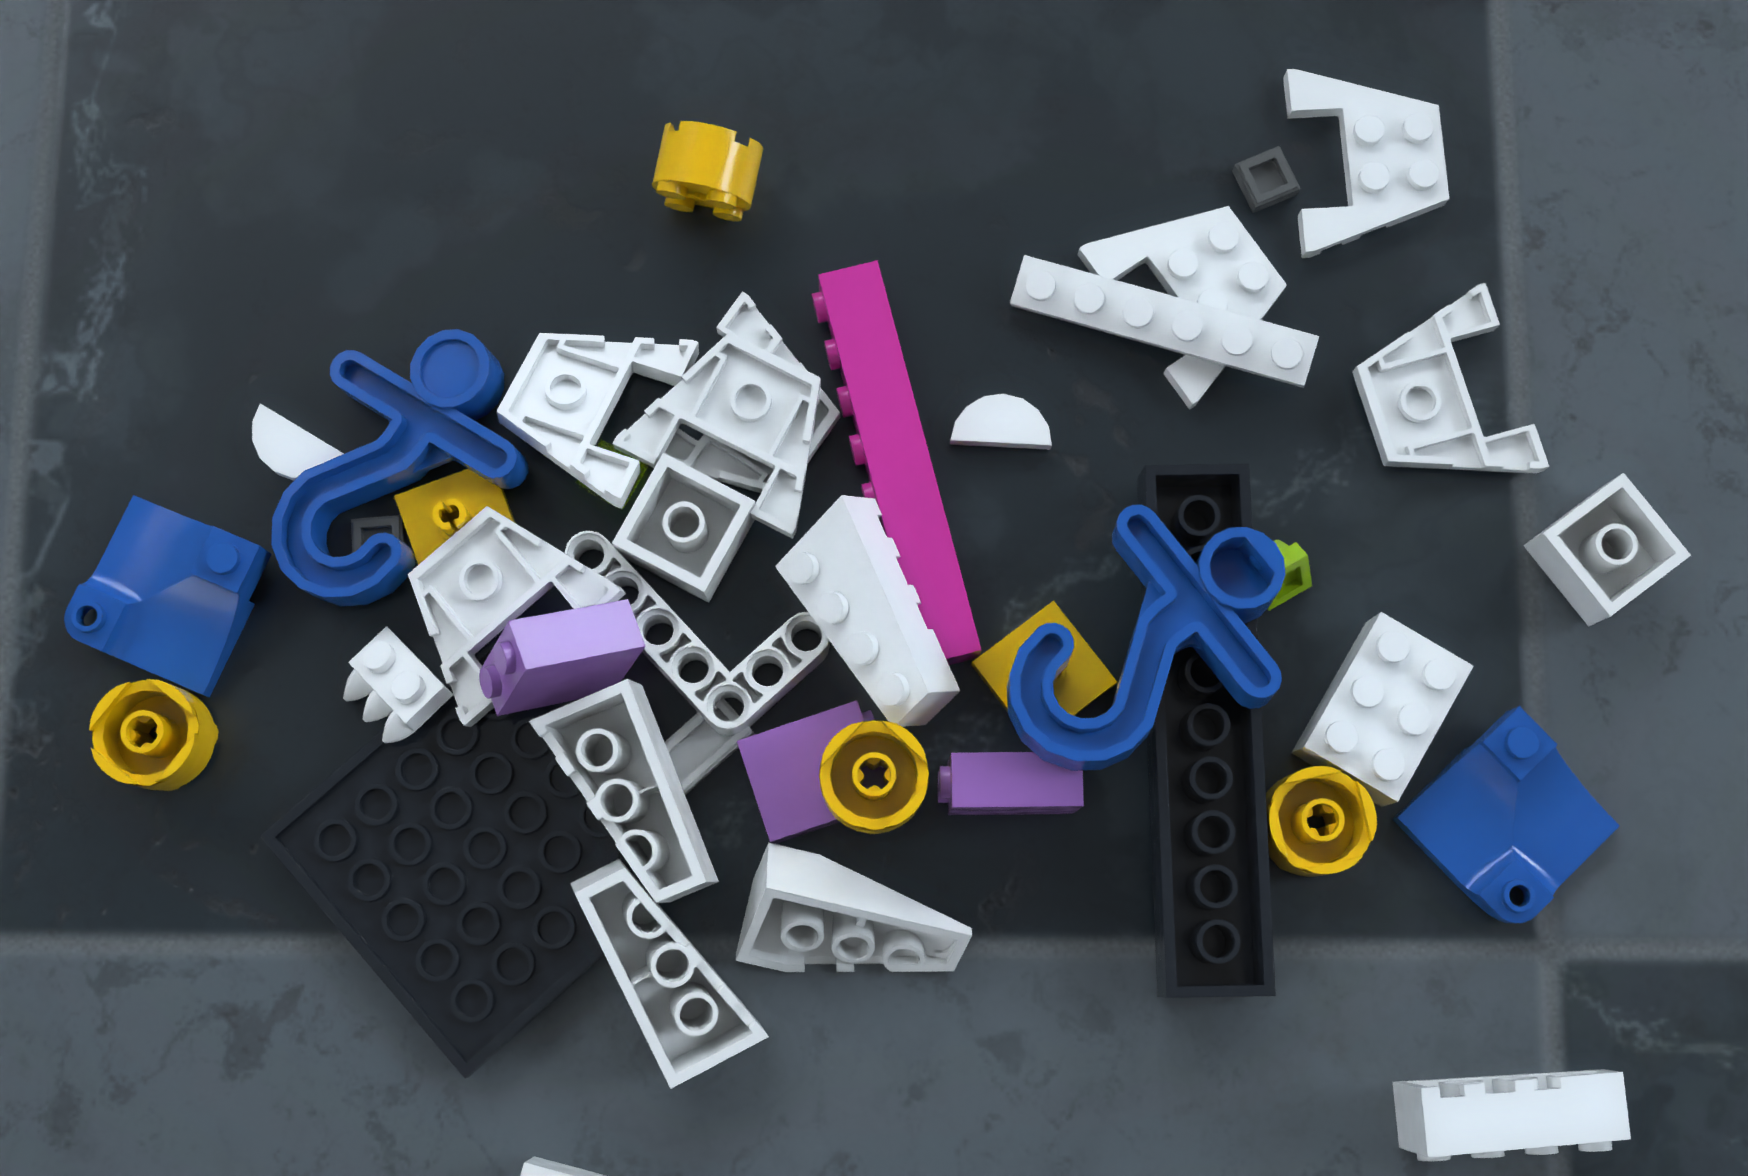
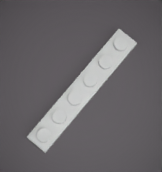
M1027 255L1023 257L1010 301L1011 306L1302 388H1304L1319 339L1317 335Z

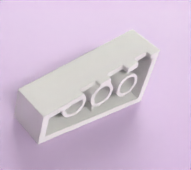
M841 495L775 567L887 720L902 727L926 725L960 692V689L933 629H927L918 605L921 604L914 585L907 584L897 561L901 557L893 538L886 536L879 521L882 513L876 500L873 498Z
M626 679L529 721L539 737H543L556 756L555 760L567 776L571 777L587 800L586 804L597 820L603 823L615 840L616 847L655 903L672 902L719 882L641 684Z
M620 859L570 883L670 1089L769 1037L756 1018L658 903H655L651 895Z
M1601 1069L1393 1082L1399 1148L1416 1153L1418 1161H1446L1451 1159V1155L1471 1154L1472 1158L1504 1157V1151L1518 1149H1524L1525 1154L1548 1155L1559 1153L1558 1146L1578 1144L1579 1151L1613 1150L1612 1141L1631 1139L1623 1072Z

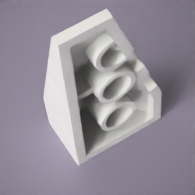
M768 842L753 878L736 951V961L783 972H805V964H836L837 972H854V964H884L891 972L954 971L972 937V928L820 854Z

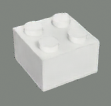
M663 453L612 544L628 561L709 603L755 519L751 518L750 513L756 503L751 498Z
M1624 473L1599 488L1523 545L1588 627L1611 617L1691 556Z

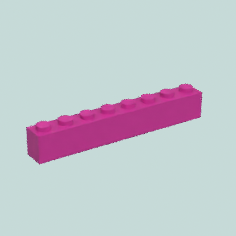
M878 260L818 274L819 292L811 294L818 323L828 322L832 339L825 340L824 346L830 370L840 368L844 383L843 387L836 388L843 418L852 416L857 434L848 436L853 459L856 466L865 464L869 483L861 484L863 497L876 500L882 513L879 521L886 536L894 540L901 556L897 559L907 584L914 585L921 601L918 608L927 629H933L948 664L952 665L976 659L980 656L982 649Z

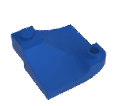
M133 495L96 570L88 581L78 585L67 606L64 615L66 630L72 638L210 698L255 604L249 600L272 554L263 547L220 528L196 521ZM95 609L97 612L96 621L92 625L86 626L84 624L85 615L88 611Z
M1520 706L1506 711L1470 747L1464 748L1392 819L1476 905L1491 917L1510 924L1524 923L1533 919L1554 898L1553 895L1558 887L1620 826L1593 798L1571 771L1556 749L1558 744ZM1514 886L1520 888L1524 895V900L1520 906L1514 905L1509 897L1510 890Z

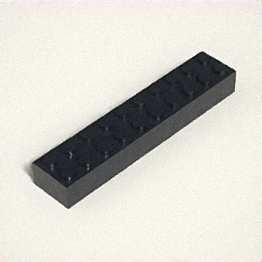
M1249 464L1145 465L1137 478L1138 505L1149 507L1156 513L1196 563L1203 547L1215 534L1233 527H1248L1252 529ZM1142 582L1141 603L1143 602V598L1146 591V587L1142 584ZM1256 618L1245 623V625L1258 640ZM1187 647L1173 656L1155 722L1147 736L1157 997L1276 996L1261 707L1249 709L1241 706L1231 696L1193 647Z

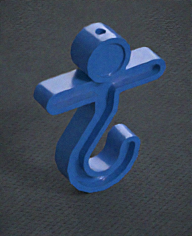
M454 329L442 330L429 336L416 349L410 363L411 382L355 350H346L339 353L333 359L330 365L332 381L352 399L387 419L389 425L376 441L303 471L283 492L272 517L271 546L281 571L303 591L338 606L368 605L393 593L415 567L416 557L413 550L400 539L386 532L372 535L354 553L343 557H332L327 547V532L331 522L340 513L418 482L430 470L451 461L458 462L503 489H513L521 485L526 479L529 469L526 457L508 440L475 421L488 415L499 403L504 391V372L496 357L471 333Z
M1143 505L1126 507L1118 516L1112 533V544L1146 587L1137 623L1133 630L1112 707L1106 713L1096 718H1079L1069 714L1059 705L1054 695L1053 681L1067 667L1074 649V639L1070 631L1063 625L1046 623L1039 626L1019 647L1006 686L1008 715L1020 740L1043 761L1070 771L1102 770L1128 758L1145 740L1154 725L1174 654L1187 647H1193L1231 696L1241 706L1254 709L1266 705L1280 688L1282 682L1281 671L1245 623L1260 617L1281 590L1285 577L1284 557L1274 541L1263 532L1248 527L1228 528L1215 534L1207 542L1195 563L1156 513L1149 507Z

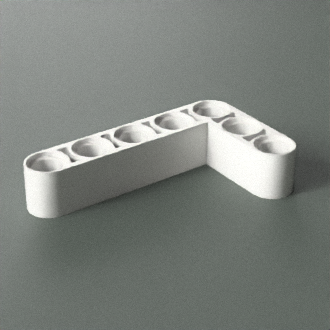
M594 531L579 532L566 545L565 554L577 561L588 550H600L604 553L603 561L598 567L591 570L619 587L631 586L639 591L638 598L630 606L646 646L642 652L688 703L701 714L712 729L721 735L733 736L748 726L751 727L822 663L828 655L830 648L829 639L810 613L802 612L788 619L729 672L603 535ZM658 623L668 624L674 629L670 640L662 645H654L646 641L647 631L651 626ZM810 629L819 634L821 643L811 651H802L794 646L792 639L800 630ZM693 660L702 661L709 667L706 677L698 683H688L680 677L683 666ZM766 663L777 665L783 672L782 678L773 686L760 685L753 678L754 672L759 666ZM723 698L738 699L744 705L743 713L734 721H722L716 717L714 712L718 701Z

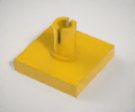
M469 469L394 495L418 565L486 506L515 522L503 488L497 487Z
M1053 600L971 663V666L1007 712L1006 686L1019 647L1039 626L1046 623L1063 625L1070 631L1074 639V649L1069 663L1053 681L1054 695L1059 705L1066 712L1075 716L1117 683L1113 675Z

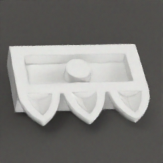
M386 626L348 662L354 670L347 679L343 699L345 701H355L369 695L363 712V720L365 722L377 721L389 715L382 741L386 744L398 742L409 737L454 694Z

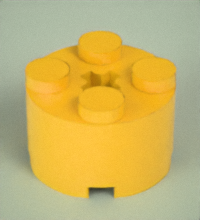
M680 121L679 129L675 131L671 122L667 123L664 127L652 187L656 190V193L666 197L664 205L671 209L693 212L694 206L700 205L714 208L713 215L729 221H741L743 211H748L751 208L763 146L752 138L749 139L748 147L735 142L736 131L712 124Z
M152 679L132 683L127 682L111 689L94 709L89 728L92 731L93 748H91L93 758L102 771L119 782L160 791L178 789L197 777L208 764L219 733L208 708L198 697L169 683ZM153 727H157L155 730L157 734L155 741L149 734Z
M871 720L850 724L839 731L824 750L819 769L820 788L828 809L845 826L870 834L889 832L909 821L922 804L929 782V769L925 752L918 740L908 730L896 723ZM865 766L871 770H875L879 766L885 768L883 781L886 786L882 789L876 785L871 786L869 789L863 787L864 774L861 769Z
M1328 766L1308 767L1282 778L1266 792L1269 857L1282 870L1306 877L1338 873L1354 866L1363 857L1371 841H1373L1377 829V815L1372 798L1358 781H1355L1338 769ZM1312 815L1315 817L1322 816L1325 826L1318 829L1309 828L1307 818Z

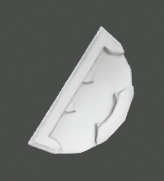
M1007 394L983 396L966 406L955 421L950 440L951 445L1050 450L1052 447L1049 426L1040 411L1023 398Z
M259 405L252 421V441L259 458L279 476L294 481L303 471L344 454L264 405Z

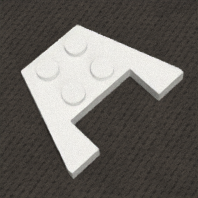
M1287 69L1283 77L1287 119L1338 116L1348 201L1347 207L1301 209L1297 217L1302 258L1313 257L1320 254L1324 249L1340 243L1344 245L1359 239L1363 234L1384 226L1388 228L1446 204L1450 198L1439 105L1297 69Z
M1229 206L1087 243L1079 248L1077 254L1090 273L1117 281L1146 263L1169 295L1262 320L1287 286ZM1185 355L1168 366L1163 374L1190 410L1196 406L1226 366Z
M1486 283L1477 285L1468 291L1466 295L1451 305H1447L1430 319L1412 331L1407 332L1359 364L1352 371L1383 466L1539 473L1549 467L1535 424L1488 437L1483 436L1451 342L1494 331L1500 325Z
M742 291L716 327L717 333L724 337L730 332L807 371L803 364L798 362L783 343L782 337L771 324L769 325L758 311L756 304L750 296ZM821 387L808 463L840 419L839 410ZM679 428L665 451L666 455L716 481L762 493L774 470L705 434L697 441Z
M729 332L681 376L682 380L661 399L657 398L644 410L645 414L628 430L624 429L614 439L613 446L615 449L655 468L680 424L683 423L774 469L750 513L751 518L793 539L797 531L821 378Z
M539 333L497 409L499 423L613 506L622 509L640 474L639 460L595 445L632 373L675 386L682 380L681 376L694 365L699 355V342L679 339V345L655 344L654 338L635 337L633 343L605 342V337L599 335Z
M488 506L408 574L429 636L434 638L443 664L440 667L447 684H450L458 705L455 708L462 724L468 727H472L494 708L491 698H486L482 692L479 680L482 665L475 657V653L505 628L508 621L515 620L554 585L574 609L615 602L626 594L618 585Z

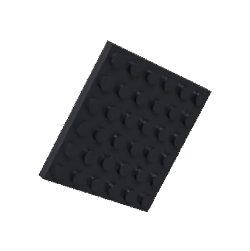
M502 631L475 653V657L482 666ZM443 677L440 681L453 693L450 684H447ZM453 695L421 727L403 740L385 744L382 741L383 729L260 835L268 847L464 1078H469L605 956L570 883L620 859L644 887L616 847L615 840L603 823L597 820L586 804L587 800L571 777L567 776L555 760L556 756L543 737H539L529 722L534 718L570 704L571 701L497 716L495 708H493L472 727L464 726L459 720L455 709L458 705Z

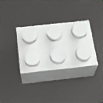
M1380 612L1363 626L1291 753L1312 766H1328L1342 771L1355 781H1358L1368 791L1372 801L1381 807L1396 803L1403 794L1474 666Z

